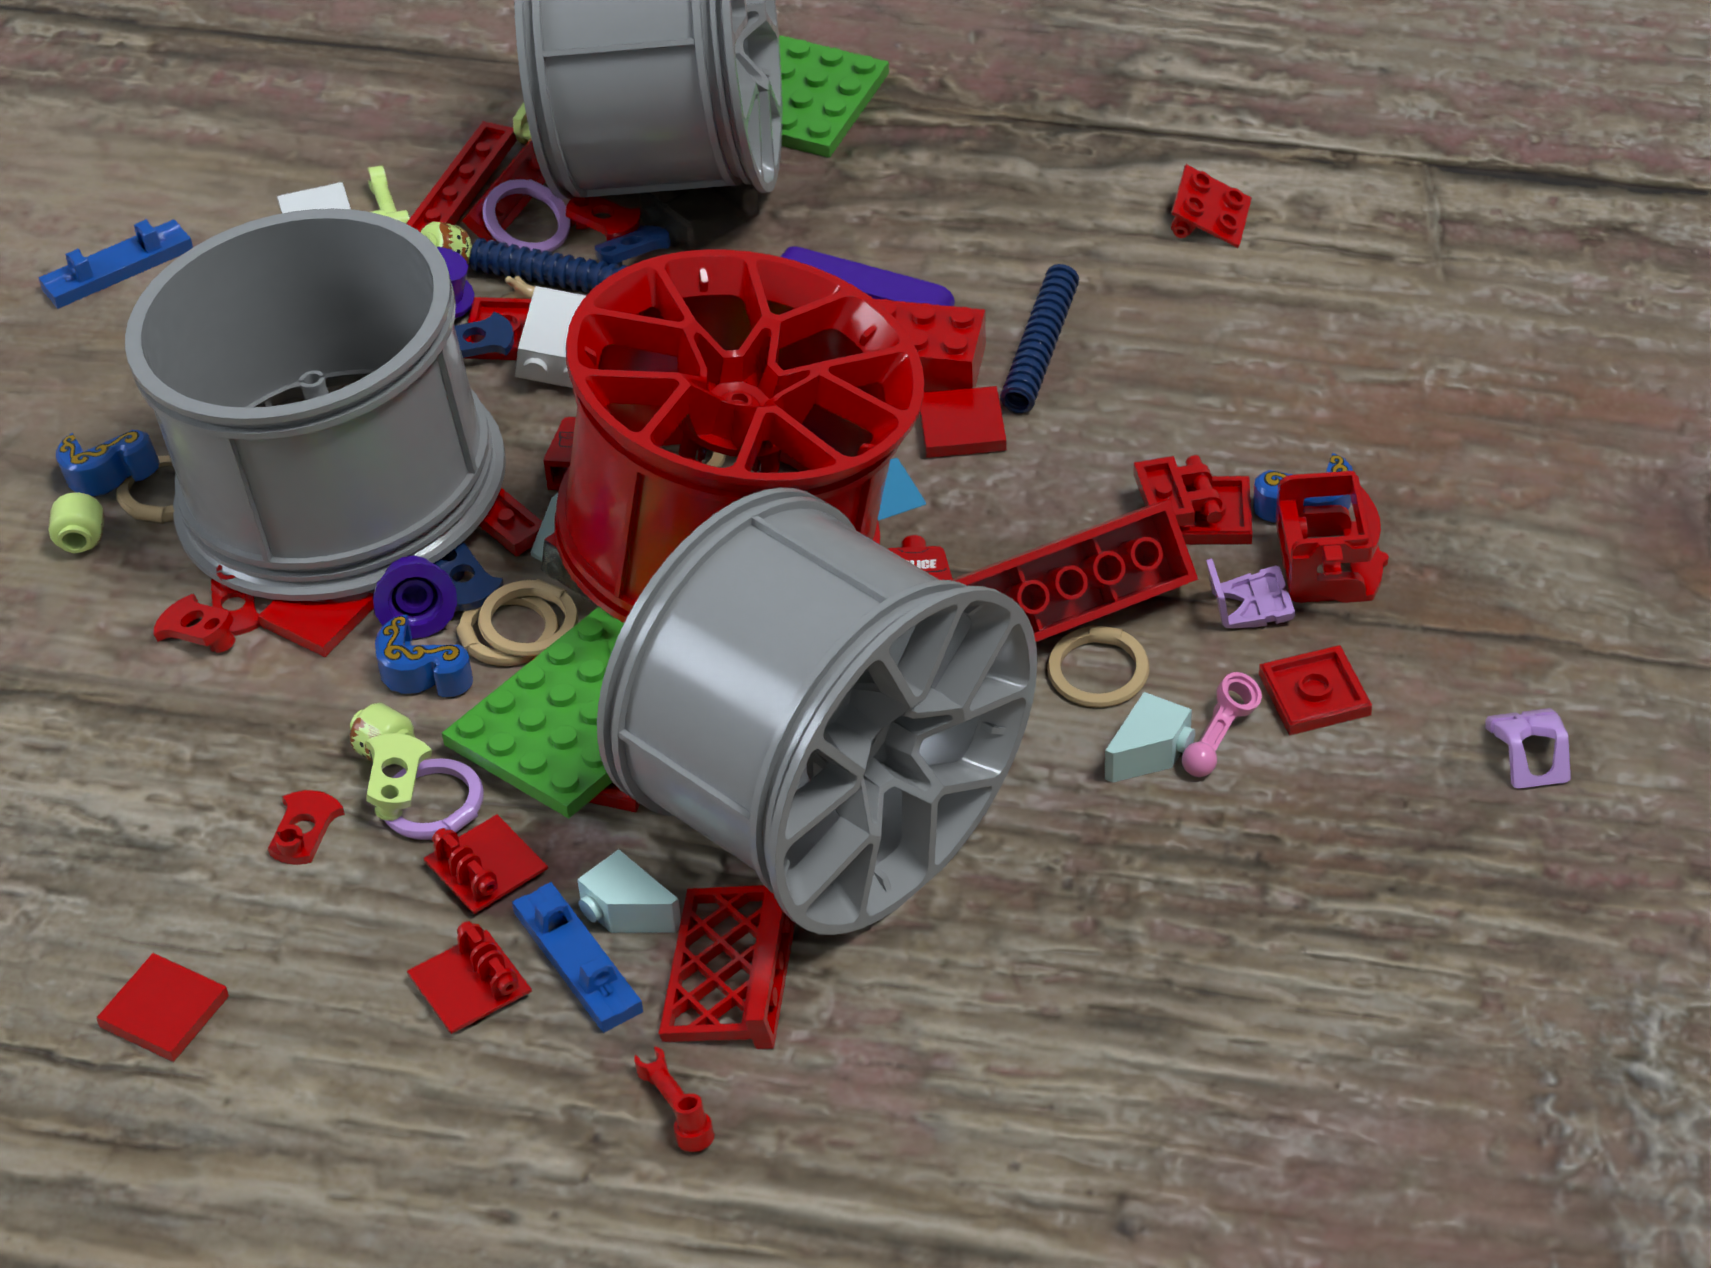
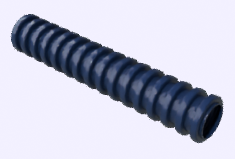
M478 238L472 245L469 260L471 268L475 272L483 271L486 274L494 273L497 276L505 275V277L511 276L512 278L519 276L522 280L527 279L528 282L534 283L538 281L539 284L543 285L549 283L550 286L554 287L560 285L564 289L571 287L575 291L582 289L585 293H590L594 287L607 277L628 267L626 265L619 267L615 263L608 265L604 261H600L597 264L594 259L586 261L583 257H577L576 259L572 255L564 257L563 254L557 252L553 255L551 251L545 250L541 252L540 249L536 248L530 250L529 247L525 246L519 248L515 244L508 246L507 243L500 242L498 244L493 240L487 242L483 238Z
M1056 264L1049 267L1040 287L1031 316L1028 319V324L1025 327V332L1022 335V340L1019 343V348L1016 351V356L1013 359L1000 394L1003 406L1014 413H1027L1035 405V400L1041 389V384L1071 307L1076 288L1079 285V276L1070 266Z

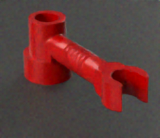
M654 1046L657 1060L652 1063H643L635 1055L634 1061L639 1078L655 1085L675 1112L674 1132L678 1146L688 1152L701 1151L710 1146L714 1141L715 1134L711 1118L704 1112L702 1099L697 1094L684 1093L668 1071L664 1051Z

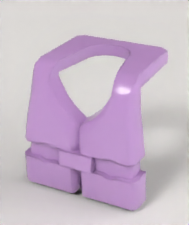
M1213 559L1206 560L1212 593L1217 598L1220 618L1225 628L1267 626V622L1275 621L1278 624L1292 620L1295 617V610L1289 592L1286 591V584L1279 566L1275 565L1261 569L1259 573L1253 575L1249 573L1220 583ZM1225 598L1243 602L1235 612L1228 616Z
M1547 708L1524 711L1521 715L1518 713L1492 715L1486 718V729L1509 745L1511 784L1515 788L1558 784L1571 780L1569 737L1560 716L1554 710ZM1531 735L1555 739L1552 767L1544 775H1533L1528 768L1522 741Z

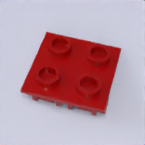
M1186 164L1171 212L1175 216L1171 223V229L1176 237L1185 238L1197 227L1238 248L1241 243L1252 197Z
M498 814L459 837L454 830H447L445 828L437 830L432 837L434 852L423 858L425 863L473 914L548 869V866Z
M471 921L463 922L457 928V945L407 970L411 980L450 1034L532 992L531 987L489 931H483L479 924H473Z

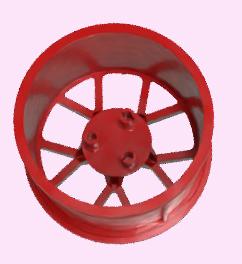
M727 249L682 251L640 261L607 277L582 300L574 312L566 340V365L573 385L577 413L570 466L564 474L557 497L554 536L558 553L567 572L582 592L597 606L612 617L625 623L637 599L653 575L683 540L715 513L739 499L763 490L795 488L806 491L838 509L849 519L856 531L880 544L881 536L878 516L890 459L912 430L919 416L924 396L925 380L918 351L910 336L901 324L876 300L854 285L816 267L770 254ZM681 444L679 455L660 448L666 445ZM706 448L720 454L738 457L734 465L726 468L700 463L706 457ZM697 450H699V451H698V457H697V459H698L699 462H696V459H695V457H696V451H697ZM779 461L796 468L800 472L778 473Z

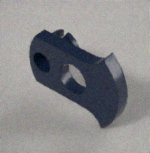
M641 225L634 232L595 245V253L599 262L604 261L608 265L615 263L621 267L623 261L656 249H669L671 245L668 231L664 228Z
M493 312L485 320L455 326L463 358L491 352H498L507 356L514 345L511 323L504 316ZM471 335H482L485 337L483 340L475 343L465 340Z
M461 543L443 558L433 563L447 572L456 586L458 604L455 611H468L482 607L488 596L504 585L503 577L498 578L489 575L465 543ZM465 571L474 574L473 578L469 581L458 582L464 577Z

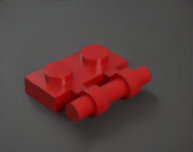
M1174 456L1134 462L1133 475L1145 506L1170 500L1179 526L1194 524L1196 511L1204 514L1209 523H1217L1222 519V500L1218 491L1212 489V474L1209 467L1203 464L1199 456H1190L1185 462L1186 466L1180 467L1177 466ZM1185 486H1190L1196 491L1187 492Z

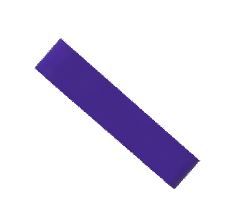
M796 246L788 247L781 255L783 258L795 260L833 274L854 285L873 299L945 306L955 305L952 293L946 287Z

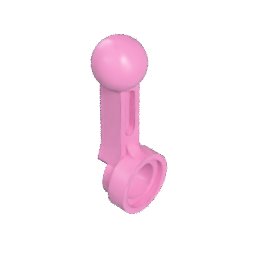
M1233 672L1228 674L1218 685V703L1214 707L1211 721L1200 740L1187 746L1182 754L1183 767L1190 775L1204 777L1213 772L1217 764L1216 750L1231 723L1238 717L1250 715L1260 704L1262 699L1260 687L1250 676L1240 672ZM1228 691L1239 694L1244 704L1235 702L1230 697Z

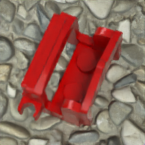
M1354 471L1296 474L1282 478L1278 485L1275 524L1291 600L1298 603L1334 600L1343 603L1372 601L1381 586L1383 568L1388 565L1389 556L1387 553L1380 551L1378 545L1381 534L1380 517L1372 499L1361 487L1359 477ZM1350 495L1356 521H1351L1350 512L1344 506L1304 507V499ZM1340 563H1350L1352 572H1342ZM1319 565H1322L1324 573H1317Z

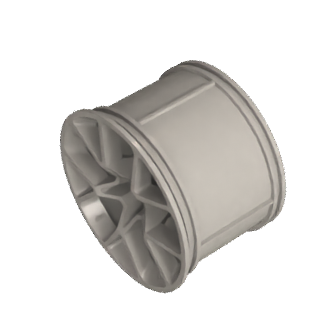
M514 0L518 63L527 121L541 172L555 197L560 200L572 199L573 197L587 198L737 186L743 182L746 185L753 184L759 193H768L774 189L779 173L782 146V76L775 0Z
M309 209L264 217L228 229L196 245L168 265L148 285L136 302L127 323L125 351L140 394L149 406L154 409L176 473L173 503L176 532L184 551L192 562L218 583L252 596L286 601H317L361 594L375 590L377 582L384 575L385 570L392 562L402 557L419 556L426 558L432 563L443 558L460 545L478 527L494 505L505 475L506 455L504 442L493 416L470 387L454 326L455 295L445 260L438 248L417 229L388 216L353 209ZM350 384L330 393L327 389L333 386ZM292 398L305 399V401L278 405ZM220 564L222 566V571L218 572H222L224 575H234L235 578L228 580L222 579L221 581L216 574L218 573L216 572V568Z
M795 488L763 490L731 503L696 528L664 561L637 599L616 640L602 682L597 713V740L600 756L610 779L622 792L653 812L677 817L753 868L761 882L774 894L782 911L792 921L806 930L818 934L836 935L849 933L873 924L891 914L936 876L961 849L989 809L1011 768L1028 723L1037 676L1035 636L1024 610L1005 594L988 587L966 586L960 582L935 578L856 531L852 523L842 512L806 491Z

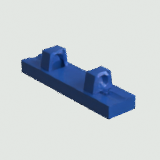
M145 219L134 224L136 236L87 257L82 255L80 249L65 254L66 266L39 277L41 289L55 307L59 309L183 255L193 248L190 236L175 219L154 228Z
M552 882L538 888L531 894L512 901L516 917L603 1033L643 1013L641 999Z

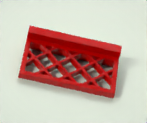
M765 885L687 888L659 1029V1036L662 1042L752 1039L756 1049H774L795 922L782 911L774 894ZM750 901H763L762 907L748 918L738 911V909ZM717 903L720 906L719 909L704 920L696 915L698 904ZM731 916L739 924L724 936H719L713 928ZM747 933H750L756 938V943L739 954L731 945ZM703 935H706L714 943L695 956L689 950L690 945ZM724 951L732 961L714 974L706 964ZM743 969L750 975L749 980L733 991L724 982ZM696 971H699L707 980L688 993L682 987V983ZM718 988L726 997L709 1010H706L698 1001ZM734 1006H737L743 1012L741 1023L721 1024L717 1020ZM690 1007L700 1015L689 1025L674 1026L675 1019Z

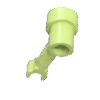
M368 167L371 181H368L369 187L376 196L380 210L371 212L391 217L406 224L409 220L407 210H396L388 189L384 167Z

